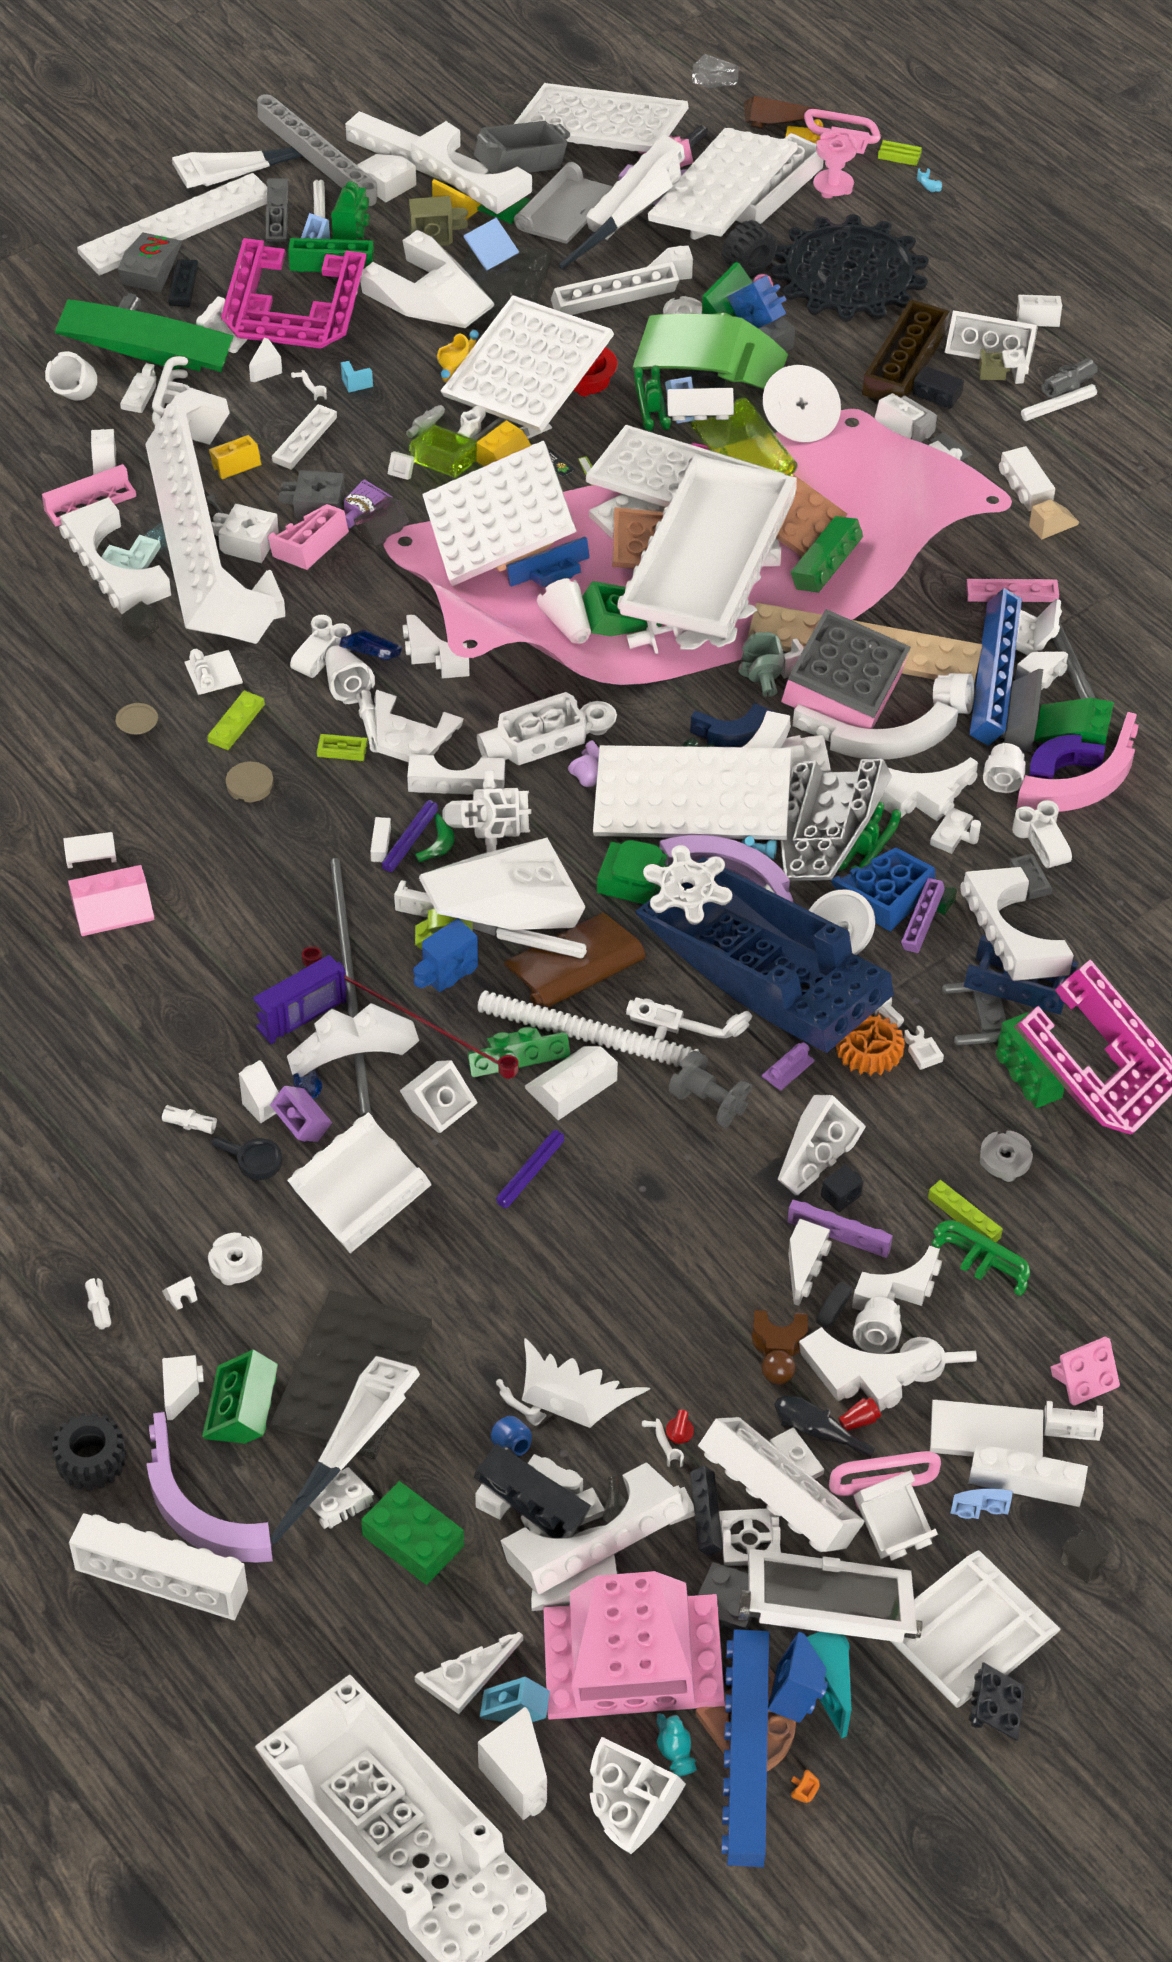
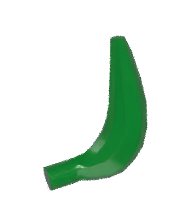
M438 813L434 815L438 833L437 840L428 849L415 854L419 863L447 854L454 845L455 835L453 829L446 824L443 817Z

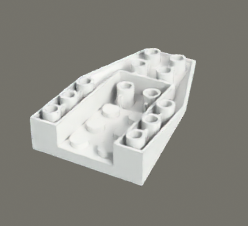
M548 838L477 855L423 873L419 877L437 914L510 930L573 928L585 909L582 899Z

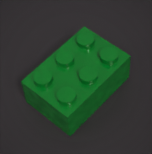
M1027 1012L1002 1022L996 1056L999 1062L1004 1063L1009 1070L1012 1080L1017 1082L1022 1088L1025 1098L1031 1101L1035 1108H1039L1061 1099L1064 1086L1013 1027L1029 1014Z
M400 1481L361 1519L363 1537L425 1585L464 1547V1530Z

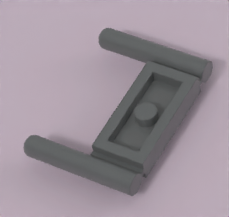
M964 982L944 984L942 991L945 994L973 992V1000L981 1030L979 1034L956 1035L954 1043L956 1045L999 1042L1002 1022L1006 1021L1001 998L965 988Z

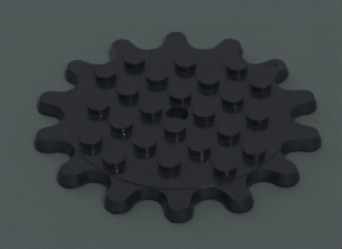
M850 214L842 224H834L827 217L819 216L814 220L816 228L812 231H805L799 227L790 228L788 234L794 243L792 245L779 244L775 251V257L785 261V263L771 268V275L774 279L790 282L789 285L783 288V294L786 299L806 298L809 300L807 309L810 314L817 315L825 309H832L838 312L841 321L849 322L856 312L864 311L869 313L874 319L880 320L886 314V305L893 304L905 308L910 299H913L906 291L923 290L928 283L927 278L917 275L914 271L925 269L929 259L924 255L910 254L908 251L914 247L916 239L913 236H903L900 238L891 236L889 232L892 229V225L889 222L880 221L875 226L867 227L861 223L860 216Z

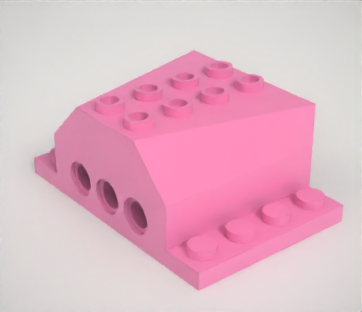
M652 1571L595 1576L570 1591L569 1606L544 1607L546 1686L550 1691L547 1710L548 1719L725 1706L717 1594L688 1596L685 1582Z

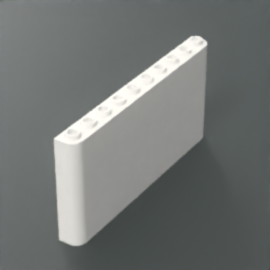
M694 456L691 463L686 465L685 475L679 479L677 491L672 493L670 505L665 507L663 519L658 521L655 534L649 539L647 550L642 552L640 564L635 566L633 578L627 582L624 596H620L617 607L620 609L621 615L728 639L793 503L796 494L797 478Z

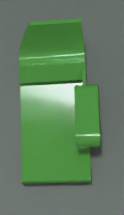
M727 313L660 314L649 316L633 369L635 370L638 366L642 369H651L654 365H657L660 369L718 372V377L728 381L744 382L764 390L772 375L784 367L788 354L773 339L743 318L732 317Z

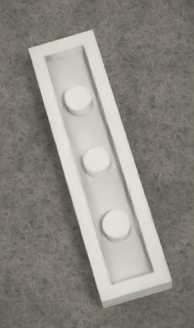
M318 404L272 455L273 463L292 470L336 420L337 411Z

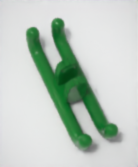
M657 365L651 368V380L646 382L644 389L643 369L638 366L634 370V379L644 429L648 432L653 430L654 421L650 418L649 412L658 411L661 428L664 431H668L671 427V419L667 416L663 398L660 368Z
M879 801L869 822L837 872L843 871L857 852L865 855L858 866L859 868L871 864V860L878 856L897 829L901 818V811L899 809L892 811L887 827L878 838V823L884 810V804Z
M955 1220L941 1222L934 1228L933 1233L936 1237L931 1242L932 1247L939 1249L944 1243H953L969 1252L961 1264V1270L966 1272L979 1258L983 1262L977 1268L975 1278L981 1280L991 1266H994L1017 1281V1285L1014 1288V1293L1017 1296H1022L1028 1286L1027 1280L1030 1276V1266L1021 1256Z

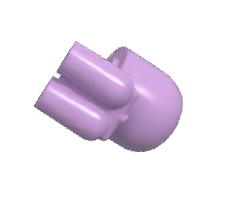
M593 740L585 745L586 749L582 751L583 756L572 761L568 767V771L576 776L580 784L585 787H592L597 784L599 748Z

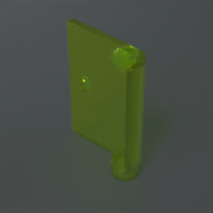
M747 398L737 399L733 403L734 414L729 415L728 420H716V417L707 418V420L691 422L693 429L712 452L784 473L787 476H791L797 470L798 464Z

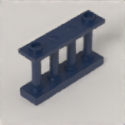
M982 935L975 959L980 961L978 967L969 964L964 987L1036 1008L1039 1006L1042 1010L1061 1015L1064 1002L1055 989L1077 970L1078 962L1072 960L1069 975L1040 978L1053 982L1051 988L1036 984L1038 978L1027 979V981H1013L1005 969L1002 974L988 970L990 964L1004 967L1000 957L995 954L992 943L987 940L985 935Z

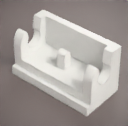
M1018 295L1017 322L1037 326L1059 327L1062 310L1061 297Z
M892 393L879 400L875 419L893 432L911 439L914 423L925 416L926 413Z
M112 832L63 838L68 868H73L72 863L105 858H111L112 863L117 862Z
M401 880L394 894L395 910L428 917V910L433 909L434 906L427 893L410 890L408 887H405L406 881Z
M1047 1401L1044 1408V1436L1100 1440L1103 1429V1406H1097L1095 1412L1053 1408V1402Z

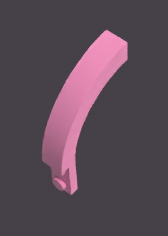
M1127 712L1114 752L1097 769L1068 779H1041L1025 775L1019 791L1017 808L1027 806L1037 810L1040 802L1049 800L1058 805L1059 812L1089 806L1111 794L1124 781L1132 766L1135 749H1132L1134 741L1130 739L1131 737L1136 738L1139 727L1138 724H1135L1137 714Z

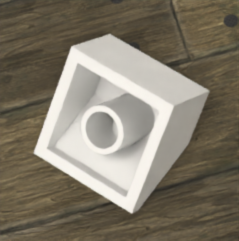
M452 1060L436 1061L400 1090L411 1110L438 1133H441L477 1104L476 1099Z

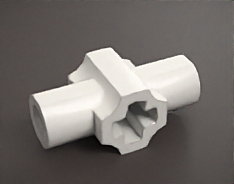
M474 406L472 410L462 413L461 428L456 434V439L461 444H467L481 432V422L486 415V411L481 406Z

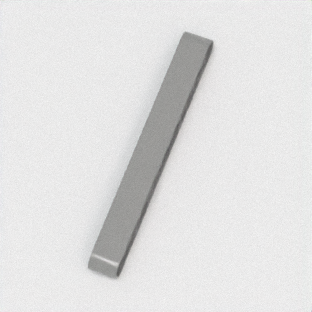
M268 94L258 97L257 111L260 121L341 188L347 182L355 181L358 187L366 188L369 206L376 204L377 182L276 98Z

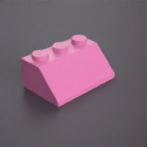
M141 865L68 881L81 936L154 920L147 883Z

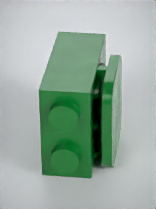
M628 840L622 844L611 842L597 877V893L645 904L661 891V887L646 880L643 874L644 868L650 864H655L659 867H669L670 865H667V855L662 854V850L658 846L634 840Z

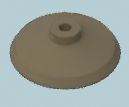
M144 703L129 704L120 709L116 715L117 726L122 731L132 735L144 734L150 731L158 721L156 710Z

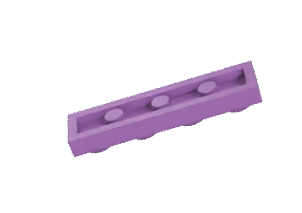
M792 1200L789 1206L788 1223L797 1225L799 1219L830 1229L829 1238L887 1258L890 1252L893 1235L881 1229L868 1227L856 1220H849L831 1211H824L813 1207L806 1202Z

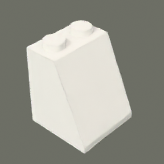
M524 1707L478 1741L479 1769L522 1820L530 1815L535 1816L539 1814L547 1803V1775L530 1713Z

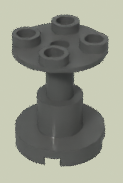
M692 1051L679 1064V1066L683 1067L679 1075L674 1072L669 1084V1093L679 1100L685 1099L693 1093L701 1099L709 1097L721 1105L717 1113L716 1122L726 1129L736 1114L741 1116L748 1106V1102L745 1100L752 1089V1084L746 1080L740 1081L730 1091H727L716 1084L717 1078L706 1071L708 1065L706 1055Z

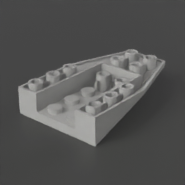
M861 759L858 771L828 773H822L816 761L794 762L790 775L787 840H781L784 873L790 881L832 880L869 822L892 778L884 759Z

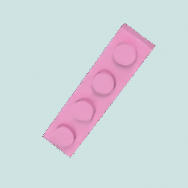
M967 579L966 582L968 601L989 602L1003 588L1022 598V602H1053L1056 598L1059 599L1057 580Z

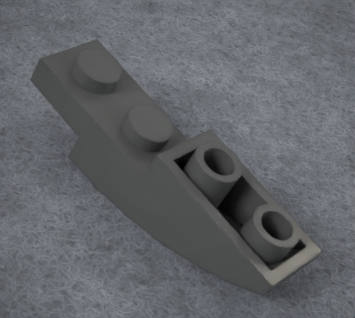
M267 178L266 242L287 241L288 178Z

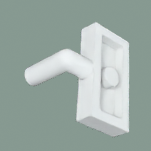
M953 808L947 813L931 837L930 845L952 854L960 840L976 844L979 839L981 822L973 820L972 815Z

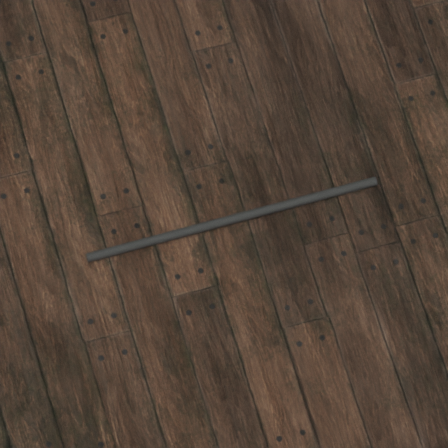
M333 858L330 860L342 964L346 971L345 976L355 981L340 860ZM345 980L348 1013L350 1017L354 1018L359 1013L356 987ZM364 1052L354 1054L360 1112L361 1117H363L368 1112L371 1114Z

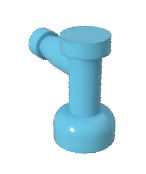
M751 836L742 840L743 844L775 860L777 840H769L767 844L755 843L754 838Z

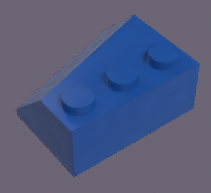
M894 848L872 859L871 864L862 868L857 866L850 870V874L842 878L839 876L833 878L831 883L836 890H851L862 895L870 903L874 911L875 923L891 932L916 908L927 879H935V868L898 848Z

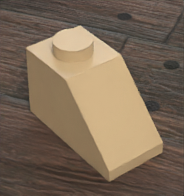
M1051 499L1032 506L1029 526L1041 540L1079 524V521L1067 508Z

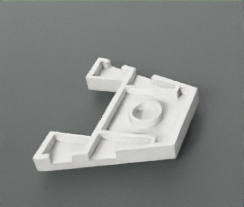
M376 690L374 697L376 752L409 762L410 755H434L439 750V746L444 741H448L452 737V733L456 729L459 730L462 726L464 718L443 712L437 728L393 715L391 712L397 696Z

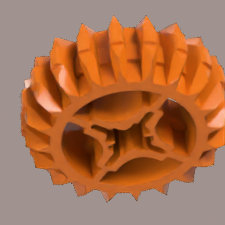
M880 1013L877 1017L870 1015L835 1046L838 1058L842 1059L843 1065H850L851 1071L858 1069L860 1075L863 1072H868L871 1077L874 1072H877L879 1075H882L884 1070L890 1072L892 1067L897 1066L899 1060L903 1057L905 1041L902 1030H898L897 1023L890 1024L889 1017L883 1020Z

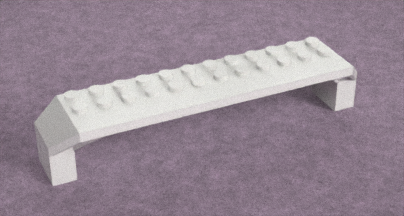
M190 388L176 395L172 402L166 406L164 415L156 422L155 429L146 442L185 628L229 636L257 644L278 613L274 596L245 589L221 567L192 442L193 439L210 445L229 415L227 401L225 398Z

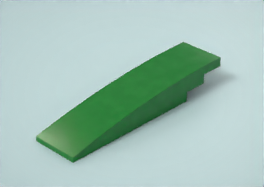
M70 299L67 300L55 329V334L164 366L167 360L172 357H185L188 359L187 365H176L173 369L176 370L182 366L199 372L201 367L222 372L234 337L227 333L167 317Z

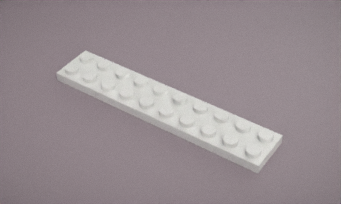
M251 173L77 247L78 254L100 276L119 267L125 251L142 232L184 240L266 205L267 186L254 173Z

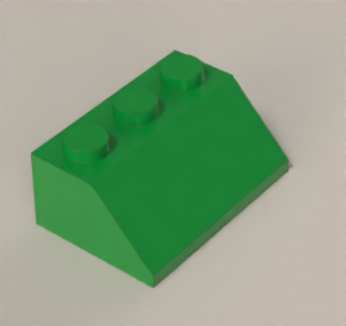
M735 262L703 295L702 314L727 313L732 317H737L727 296L753 283L740 263Z
M251 1350L218 1365L202 1437L207 1440L245 1444L263 1436L266 1430V1419L271 1406L273 1385L276 1382L278 1364L257 1351Z

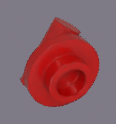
M678 1410L676 1418L670 1420L666 1426V1435L674 1443H686L693 1437L694 1427L687 1420L689 1413L685 1410Z

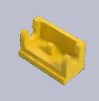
M249 435L209 449L213 468L218 470L221 479L261 465L258 444Z

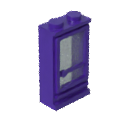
M328 955L253 997L254 1002L262 1010L256 1013L258 1020L261 1022L256 1025V1028L270 1045L276 1042L277 1037L284 1036V1033L288 1034L341 1004V1002H346L347 986L345 984L344 975H346L344 966L339 961L336 962L331 955Z

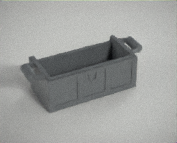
M546 121L480 128L477 136L478 140L474 156L492 174L506 172L517 166L527 173L560 169L568 143L566 139L570 137V132L561 124L554 125Z

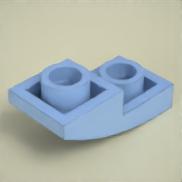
M976 1489L955 1494L951 1514H956L965 1519H979L980 1510L982 1509L992 1514L1002 1513L1008 1515L1013 1491Z

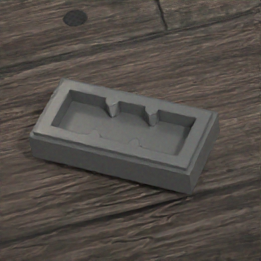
M1033 853L1010 859L1009 865L1011 868L1021 867L1029 880L1026 895L1029 900L1052 893V887Z

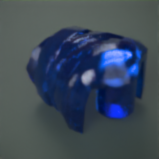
M311 1071L305 1077H300L298 1073L293 1074L294 1087L304 1088L312 1099L320 1094L323 1086L322 1081L317 1077L316 1071Z

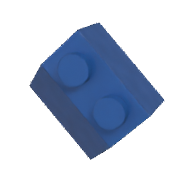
M801 1632L797 1633L777 1662L768 1703L769 1711L798 1723L801 1722L806 1713H812L817 1698H823L828 1682L824 1681L825 1665L805 1634Z

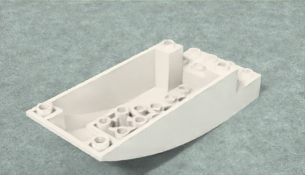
M350 1674L255 1746L270 1770L332 1852L386 1917L427 1962H486L547 1911L544 1893L505 1853L502 1833ZM418 1854H425L429 1857L430 1862L424 1868H416L412 1864L413 1858ZM441 1874L447 1876L449 1883L445 1888L436 1889L432 1886L431 1882L435 1876Z

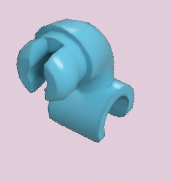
M927 168L926 173H922L918 169L917 181L930 192H940L942 190V182L940 180L929 179L930 169Z

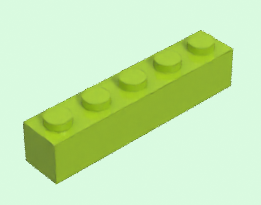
M939 1180L929 1189L928 1199L954 1220L994 1242L1001 1238L1003 1228L943 1181Z

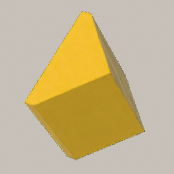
M433 179L432 197L450 196L452 208L461 207L467 209L468 215L464 218L466 220L479 211L477 208L481 203Z

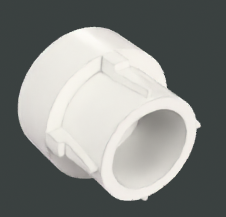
M949 673V675H938L933 687L934 705L939 701L958 709V713L970 714L974 702V680L972 674Z
M1002 743L996 745L985 763L983 774L985 785L993 791L1010 793L1020 789L1025 775L1026 762L1024 761V753L1022 754L1021 750L1013 744Z
M871 1297L865 1304L864 1310L856 1318L853 1330V1338L856 1344L863 1350L875 1354H885L893 1351L899 1343L902 1330L899 1314L900 1306H897L895 1302L888 1298Z

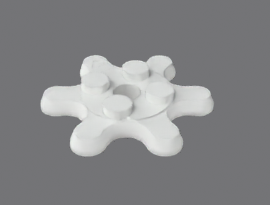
M678 845L672 849L673 864L671 866L659 867L655 864H650L644 868L643 874L646 880L661 887L660 893L653 896L650 901V906L656 913H662L670 907H679L685 911V917L688 922L696 925L704 918L703 904L713 902L719 905H726L732 899V892L726 887L718 886L714 881V877L720 874L725 867V862L720 857H711L704 863H697L691 859L690 851L687 847ZM688 882L694 887L685 891L681 884Z

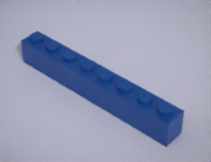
M1005 588L987 603L970 735L988 746L1006 731L1022 598Z
M734 1629L733 1641L727 1640L726 1658H732V1667H726V1685H731V1695L726 1694L725 1712L731 1713L730 1722H725L724 1740H730V1750H724V1768H729V1778H724L723 1796L729 1798L728 1806H723L722 1825H728V1835H722L721 1854H727V1865L764 1867L766 1850L769 1631Z

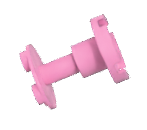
M840 131L826 132L820 136L819 141L817 140L816 152L820 158L825 160V165L829 169L823 170L815 176L813 181L814 187L817 191L821 192L824 198L851 194L854 185L853 178L841 169L845 167L847 161L855 157L857 141L852 135L848 134L847 137L842 135Z

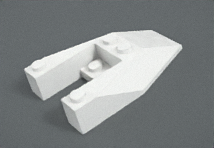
M419 230L405 238L403 245L406 260L428 271L427 275L413 283L372 262L363 269L360 280L362 293L405 316L466 328L494 307V302L464 268L432 237Z

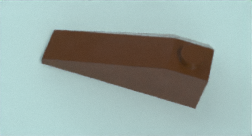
M753 96L744 102L745 123H750L751 127L763 128V126L804 121V114L807 110L818 108Z

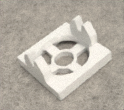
M767 1508L719 1511L724 1566L748 1565L749 1549H756L760 1543L771 1542L764 1551L781 1553L779 1517H776ZM743 1520L744 1529L739 1534L731 1535L730 1529L733 1524ZM752 1520L764 1523L770 1532L759 1533L758 1530L753 1528ZM745 1533H753L757 1536L758 1541L753 1545H747L742 1541V1536ZM731 1544H739L747 1550V1554L735 1550ZM764 1560V1564H776V1563H780V1562H773V1561H766V1560Z

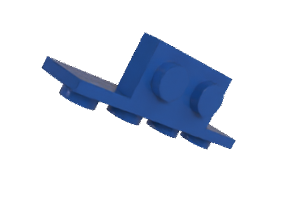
M584 536L507 564L509 585L512 587L533 580L541 587H547L558 580L571 579L574 575L581 573V567L578 562L590 558L587 537Z

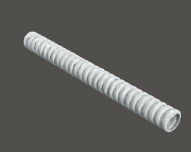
M486 990L482 992L478 1001V1011L480 1013L486 1011V1014L490 1015L493 1013L495 1017L501 1015L502 1019L508 1017L509 1021L515 1019L516 1023L521 1021L524 1025L530 1023L531 1027L537 1025L539 1029L553 1030L556 1034L558 1032H566L570 1038L576 1036V1039L580 1040L583 1038L585 1042L591 1040L592 1044L598 1042L599 1046L605 1044L606 1048L611 1046L614 1050L620 1048L621 1052L627 1050L629 1054L636 1053V1056L644 1055L646 1059L651 1057L653 1061L659 1059L660 1063L664 1061L668 1065L674 1063L675 1067H678L690 1052H699V1049L692 1050L689 1046L684 1048L682 1044L676 1046L674 1042L669 1044L667 1040L661 1042L660 1038L654 1040L653 1036L647 1038L645 1034L639 1036L638 1032L632 1034L630 1030L625 1032L623 1028L608 1027L606 1023L601 1025L598 1021L593 1023L591 1019L586 1021L584 1017L578 1019L577 1015L571 1017L569 1013L563 1015L562 1011L556 1013L555 1009L549 1011L548 1007L542 1009L540 1005L534 1007L533 1003L527 1005L525 1001L519 1002L518 999L504 998L501 994L499 996H496V993L489 994Z

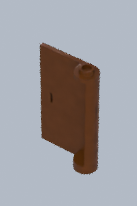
M603 912L555 936L585 944L587 953L583 958L533 947L505 961L504 965L530 987V1000L533 1006L540 1005L543 1009L544 1007L549 1008L644 960L645 951L636 937Z

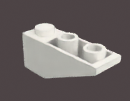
M799 1219L790 1238L788 1253L793 1301L798 1306L803 1296L806 1298L809 1296L813 1284L810 1281L813 1276H818L822 1266L820 1260L823 1255H828L832 1241L828 1240L830 1229Z

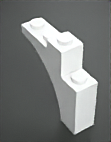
M970 757L958 766L933 773H908L888 768L892 778L880 802L884 804V809L891 814L894 809H899L901 817H903L906 813H911L917 807L938 821L954 808V798L960 794L961 790L976 780L978 762Z
M372 1003L354 1018L331 1009L314 1023L316 1032L287 1056L292 1075L300 1079L316 1067L350 1054L382 1051L403 1055L419 1042V1038L413 1021Z
M821 1327L799 1341L801 1355L838 1402L844 1398L854 1396L859 1388H861L868 1398L871 1397L875 1401L880 1411L885 1408H892L899 1403L902 1398V1385L907 1386L911 1384L919 1374L924 1371L933 1370L941 1361L940 1347L934 1340L922 1347L907 1352L875 1354L850 1348L831 1337Z

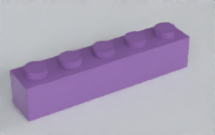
M927 879L901 941L904 950L919 953L944 893L943 881Z

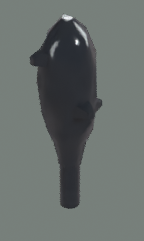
M800 1396L779 1397L774 1403L777 1415L782 1420L781 1426L785 1427L788 1424L800 1432L821 1440L848 1445L870 1458L872 1457L876 1448L856 1438L844 1429L830 1415L831 1409L827 1408L824 1411Z

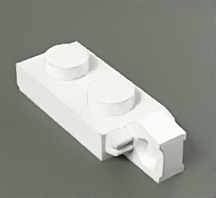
M146 363L142 373L136 374L120 403L121 409L138 413L143 412L156 387L153 364Z

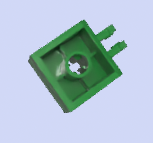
M355 181L347 182L341 189L340 196L331 213L333 239H363L365 226L369 225L370 214H367L369 197H366V188L358 187Z

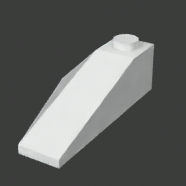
M814 1095L801 1115L778 1180L794 1195H799L819 1177V1174L828 1166L831 1167L837 1162L836 1159L854 1147L866 1126L833 1095Z

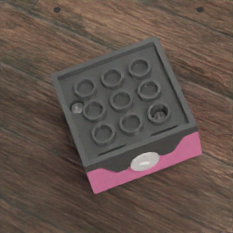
M825 609L789 675L781 702L794 708L800 704L842 723L873 729L902 674L911 647Z

